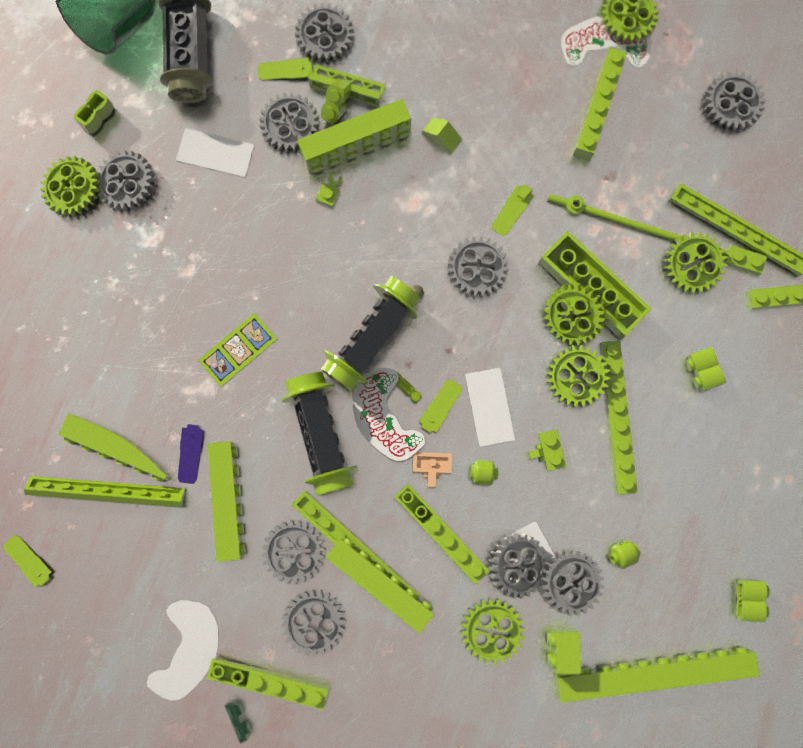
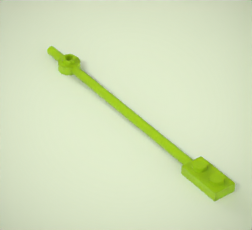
M553 194L549 195L548 201L566 206V211L570 215L577 216L584 212L668 240L675 241V239L679 238L682 241L681 235L587 206L584 199L580 196H572L569 199H565ZM577 202L579 207H575L573 203ZM698 245L697 249L705 251L703 246ZM730 245L728 250L722 253V256H728L724 261L728 266L756 275L763 273L767 259L765 255Z

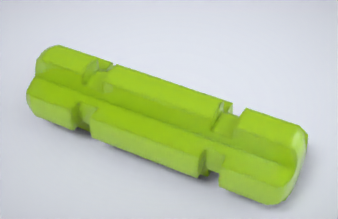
M396 371L398 373L397 386L407 396H410L414 403H417L422 398V395L415 391V388Z

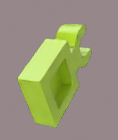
M332 172L328 176L329 183H322L315 198L317 202L331 208L334 207L340 194V189H337V187L343 182L342 176L339 177L338 181H333L334 174Z

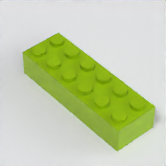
M402 98L297 140L308 172H320L326 166H335L341 160L355 158L361 152H370L376 146L381 144L384 146L396 138L402 139L407 137L411 133V116Z
M568 230L538 262L558 282L566 287L572 283L575 288L580 283L581 289L586 285L588 286V292L594 289L593 296L600 295L597 301L604 302L601 309H606V312L602 315L607 317V319L602 323L620 340L627 336L652 310L650 306ZM580 301L586 307L585 302Z

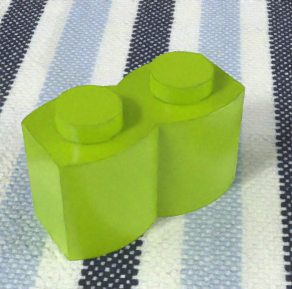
M338 78L328 87L326 102L321 109L322 119L334 124L344 114L346 99L351 93V83Z
M95 90L88 96L86 104L76 111L74 119L81 128L93 134L100 128L102 120L112 113L114 106L106 95L99 90Z
M712 347L687 356V368L693 372L695 377L693 378L694 385L701 392L726 383L724 373Z
M738 579L736 606L738 620L766 622V618L769 617V607L766 606V599L770 594V589L766 582Z

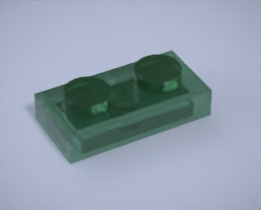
M236 699L228 701L224 706L241 744L250 738L251 728L249 723L245 722L242 717L244 712L240 702L237 703Z

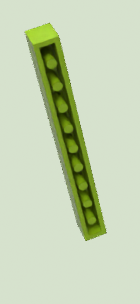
M748 647L736 648L735 652L718 650L716 651L717 654L709 655V652L697 653V657L679 655L677 656L678 659L670 660L669 657L658 658V662L650 663V660H641L636 665L626 662L618 664L619 667L611 668V665L599 666L598 670L581 668V674L555 675L557 696L561 703L760 677L756 652L749 650Z

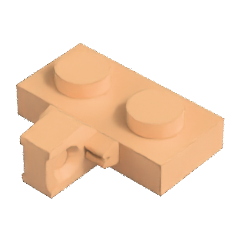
M416 452L413 455V472L423 473V478H428L427 488H435L436 478H441V474H452V454Z

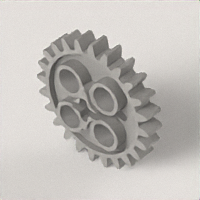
M321 3L320 8H317L314 4V10L307 8L308 14L302 12L303 19H297L299 24L295 25L297 45H300L301 51L305 50V56L311 54L312 60L317 56L319 62L322 61V58H325L326 62H328L329 57H332L335 61V55L342 57V51L347 53V46H352V41H350L354 40L352 20H349V14L344 15V9L338 11L337 5L332 9L330 3H328L327 7H324L323 3ZM321 19H327L326 22H320ZM335 30H341L340 33H334ZM310 32H315L314 35H308ZM324 43H329V44H330V45H328V46H326V47H325V46H322V44H324Z
M737 71L732 76L730 72H727L725 76L721 74L718 79L715 78L705 93L706 99L704 103L708 104L705 110L711 111L707 116H714L715 118L712 122L718 120V127L725 124V130L732 126L733 131L737 127L743 130L745 126L749 128L752 123L755 124L758 118L762 116V111L765 109L763 104L766 102V99L762 98L765 92H759L762 85L757 87L755 85L758 80L752 82L750 81L751 75L745 78L744 72L738 76Z
M284 92L283 98H280L277 94L276 101L270 98L271 105L264 104L266 110H261V114L264 117H259L262 123L259 126L263 130L261 132L262 136H266V142H271L272 147L278 145L279 151L285 147L286 152L289 151V148L296 152V147H299L297 140L318 132L316 128L320 127L319 122H317L319 115L316 114L317 109L313 108V102L308 103L307 97L301 100V95L298 94L297 97H294L293 92H291L290 97H287ZM283 108L286 110L289 120L293 124V128L297 133V136L293 135L290 125L286 121V117L282 111ZM293 108L299 109L296 113L290 112ZM275 116H281V119L273 120ZM300 124L306 125L303 129L297 128ZM282 132H289L287 136H281Z
M123 150L121 155L116 151L115 157L109 155V161L103 160L104 167L99 166L102 171L97 173L99 174V179L97 180L101 182L97 186L100 189L98 196L102 198V202L111 208L114 207L118 211L120 209L127 211L128 207L134 210V204L140 207V200L142 199L146 202L147 200L144 196L151 195L148 189L154 188L150 184V182L155 181L151 176L154 174V171L150 169L152 165L147 162L148 160L139 153L135 154L131 150L128 153Z
M473 236L472 242L466 238L465 245L459 242V249L453 248V252L456 255L450 254L449 256L453 261H449L448 266L453 268L448 269V273L453 274L450 277V281L456 280L454 287L461 286L459 292L465 289L467 290V296L470 292H473L474 298H476L477 293L484 297L485 292L489 295L492 294L491 289L497 292V284L503 286L504 282L501 279L506 280L507 275L504 273L509 271V268L504 266L508 265L509 261L503 260L507 254L500 253L502 247L496 248L497 242L491 245L490 238L484 242L482 236L479 241H476L475 236ZM467 253H471L474 255L475 258L473 260H467L465 258V255ZM484 256H491L493 261L486 262ZM476 264H480V270H476ZM469 271L473 277L467 279L463 276V273ZM487 273L492 279L486 281L482 278V274Z
M289 520V526L285 522H281V529L278 526H274L276 532L269 531L268 533L271 538H264L268 544L261 547L266 550V553L261 554V556L267 557L263 564H269L267 572L274 571L272 578L279 575L278 582L286 578V584L288 585L291 579H293L294 585H296L300 578L302 583H304L305 576L312 579L311 572L317 574L318 570L315 567H322L323 565L319 562V559L325 558V556L320 554L325 548L319 545L324 541L317 540L320 533L313 534L314 527L309 530L307 529L308 523H305L302 527L300 520L297 521L296 525L293 524L292 520ZM300 536L307 538V545L305 547H301L297 543V539ZM280 538H285L288 542L285 549H281L278 546ZM292 547L295 550H311L310 553H298L295 555V558H293L292 554L276 555V552L290 551ZM301 556L308 557V566L303 567L299 564ZM283 557L289 560V566L286 569L282 568L279 564L280 559Z
M514 533L513 536L507 535V540L500 539L502 545L495 544L497 551H491L494 559H489L488 561L493 563V566L489 567L488 570L493 571L489 578L495 579L492 584L498 586L497 591L503 592L505 596H510L514 599L516 597L521 599L524 596L530 597V591L537 592L535 586H542L539 581L540 578L544 577L542 570H547L544 569V565L548 562L543 560L547 554L541 553L544 547L538 546L539 541L534 540L533 536H527V534ZM521 563L526 565L533 563L532 566H519ZM511 565L516 566V568H504V566Z
M573 550L572 554L570 551H565V556L563 553H558L559 559L551 557L553 564L546 563L549 569L542 570L546 577L540 578V580L545 581V585H542L541 588L547 590L543 596L550 597L547 603L553 604L552 608L555 610L559 609V613L564 614L567 612L569 616H572L573 611L577 616H580V610L583 613H587L586 607L594 609L592 602L599 603L596 598L597 595L603 596L599 589L605 588L604 585L600 584L604 577H599L598 575L602 570L595 569L598 563H591L593 557H586V553L581 552L579 554L575 550ZM576 564L577 571L572 574L571 566ZM561 576L562 584L557 586L556 579ZM587 579L589 586L587 589H584L583 582ZM573 592L574 599L569 602L568 595Z
M312 590L310 596L303 592L302 599L297 595V603L294 601L289 602L292 608L286 607L284 609L289 614L282 616L287 622L281 624V627L287 628L282 634L289 635L286 643L293 642L291 649L298 646V653L305 650V656H308L310 651H312L313 656L316 657L317 651L324 655L325 648L329 652L332 651L331 644L338 646L335 639L343 638L339 632L345 631L341 624L346 623V620L340 619L345 612H338L341 604L334 605L336 598L330 601L328 600L329 594L322 597V591H319L318 595L315 596L314 590ZM319 604L322 607L321 614H314L312 612V605ZM304 608H307L313 621L318 620L317 628L324 635L323 639L319 636L315 626H309L311 620L304 612ZM297 615H302L305 618L304 625L299 626L296 624L295 617ZM325 621L331 622L333 629L325 631L322 628V623ZM306 633H314L316 636L315 642H308L305 638Z

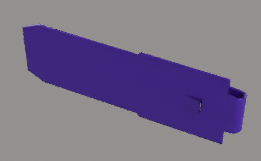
M188 424L187 428L182 427L178 469L179 483L194 484L197 480L199 454L201 452L203 430L199 429V425Z

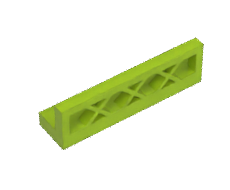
M317 64L314 71L309 74V86L327 91L328 87L337 80L335 78L342 77L345 81L351 83V93L348 98L375 106H380L386 84ZM318 71L326 73L327 76L318 74ZM359 82L363 87L354 85L353 83ZM376 87L379 88L380 91L378 92L375 90H371L370 88Z

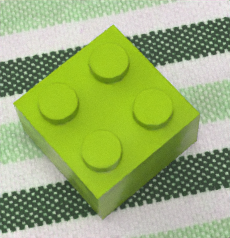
M550 628V633H547V645H550V653L547 654L548 666L556 674H581L580 632L574 628Z

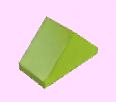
M432 118L422 131L425 136L450 154L462 141L454 127L446 120Z

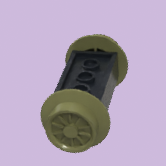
M159 0L163 21V73L160 76V82L168 88V97L174 101L182 103L202 101L206 98V89L213 85V78L208 74L206 14L211 10L210 0Z

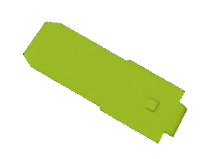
M309 58L264 62L258 65V78L261 80L309 77V73L313 72V62H309Z
M525 184L522 187L517 185L492 223L491 229L501 236L507 235L521 213L525 211L533 199L534 195L531 194L533 189Z
M451 379L444 383L433 402L430 403L419 420L422 423L421 428L428 433L432 431L437 433L448 416V412L461 394V385Z
M13 535L3 545L5 552L17 564L21 572L35 588L38 585L43 587L51 579L48 575L52 572L19 536Z

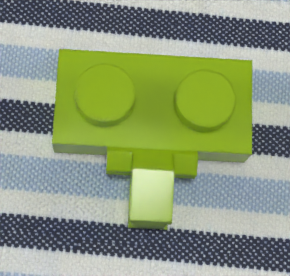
M558 429L539 433L540 444L536 445L537 450L528 452L529 460L540 458V462L545 461L547 471L567 467Z

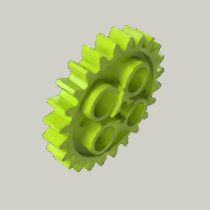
M603 0L599 17H603L601 24H607L604 30H611L609 36L616 34L615 40L622 37L623 43L626 38L629 43H632L634 39L636 42H639L641 38L645 39L647 35H650L657 26L656 23L659 20L657 15L660 10L655 8L658 3H652L653 0H632L634 3H631L629 0Z
M66 156L65 161L59 158V164L52 162L53 168L47 167L49 173L43 174L46 180L40 182L45 185V187L40 188L44 192L41 196L46 200L44 203L52 211L59 215L63 214L66 217L69 214L74 217L76 212L82 214V208L88 211L87 205H94L92 198L98 199L95 192L100 191L96 187V185L101 184L97 180L99 174L95 172L96 168L91 166L92 164L81 157L78 159L76 156H73L72 159Z
M690 232L689 238L684 234L682 235V241L679 238L675 239L677 245H670L673 251L666 252L670 258L664 259L665 262L669 263L664 269H670L667 276L674 277L671 283L678 282L676 288L683 286V292L690 288L691 293H695L697 288L698 293H702L703 287L706 291H709L710 285L713 287L717 286L715 280L722 281L719 275L726 274L722 267L728 266V264L723 263V260L727 259L728 256H722L725 249H719L721 242L714 243L716 237L709 240L708 233L702 237L701 232H697L695 237L694 233ZM698 245L704 247L705 251L703 255L698 254ZM681 253L686 254V263L680 261L679 256ZM707 255H711V258L702 261L695 266H691L683 271L680 270L681 267L694 262L695 260L701 259ZM707 262L712 265L711 272L705 270ZM689 270H692L695 273V278L693 280H690L687 277V273Z
M572 283L568 287L563 285L560 289L557 288L554 291L555 294L552 293L549 296L550 300L545 303L549 307H546L544 312L549 314L544 319L550 321L546 326H552L553 328L550 333L556 331V339L562 336L563 343L569 339L570 345L575 340L577 345H580L582 340L586 344L589 339L594 340L595 335H599L601 333L600 329L605 326L602 322L607 317L602 314L606 312V309H601L604 302H598L597 300L600 298V295L594 297L595 290L593 289L588 292L587 285L583 289H581L580 283L575 288ZM579 300L585 302L586 308L580 305ZM561 302L565 303L568 308L564 309L561 306ZM582 319L587 320L589 326L584 325ZM564 321L569 322L571 327H566Z
M572 345V351L565 348L564 355L558 352L559 359L552 358L555 365L549 364L553 371L547 372V375L552 376L547 381L554 384L550 387V390H557L554 396L561 395L560 402L567 399L568 406L572 401L575 407H577L578 402H581L582 406L585 407V401L592 405V398L599 400L597 394H605L602 387L608 388L604 381L610 380V377L605 376L610 370L604 369L608 364L607 362L601 363L603 355L596 357L597 350L590 353V347L584 351L582 345H580L579 350H576L575 346ZM577 358H583L585 365L581 368L576 367L574 361ZM567 363H570L577 373H583L582 379L590 386L589 390L580 379H574L575 374L567 366ZM568 370L570 378L567 380L561 379L559 377L560 372ZM588 373H596L598 380L596 382H589L587 380ZM574 385L582 386L583 392L579 395L572 392Z
M489 598V603L486 604L484 600H481L482 606L479 607L475 603L476 610L468 609L471 614L470 617L464 616L467 623H461V626L466 628V630L462 631L461 635L467 637L462 642L469 643L466 650L473 649L471 656L474 657L478 654L479 662L485 658L486 664H489L492 659L494 664L497 665V661L500 659L504 664V657L507 656L512 660L510 653L518 654L515 649L516 646L523 647L519 640H524L525 637L520 635V632H524L526 629L519 625L523 624L524 621L517 620L520 613L513 614L515 607L512 606L508 609V602H504L501 605L500 599H497L496 604H494L493 600ZM484 614L490 616V622L486 625L480 623V617ZM503 618H507L510 621L509 626L505 629L500 628V621ZM479 626L491 630L495 626L497 631L508 632L510 636L497 633L491 636L488 631L476 630V627ZM478 635H486L487 640L484 644L476 642ZM500 638L506 640V645L503 648L496 647V641Z

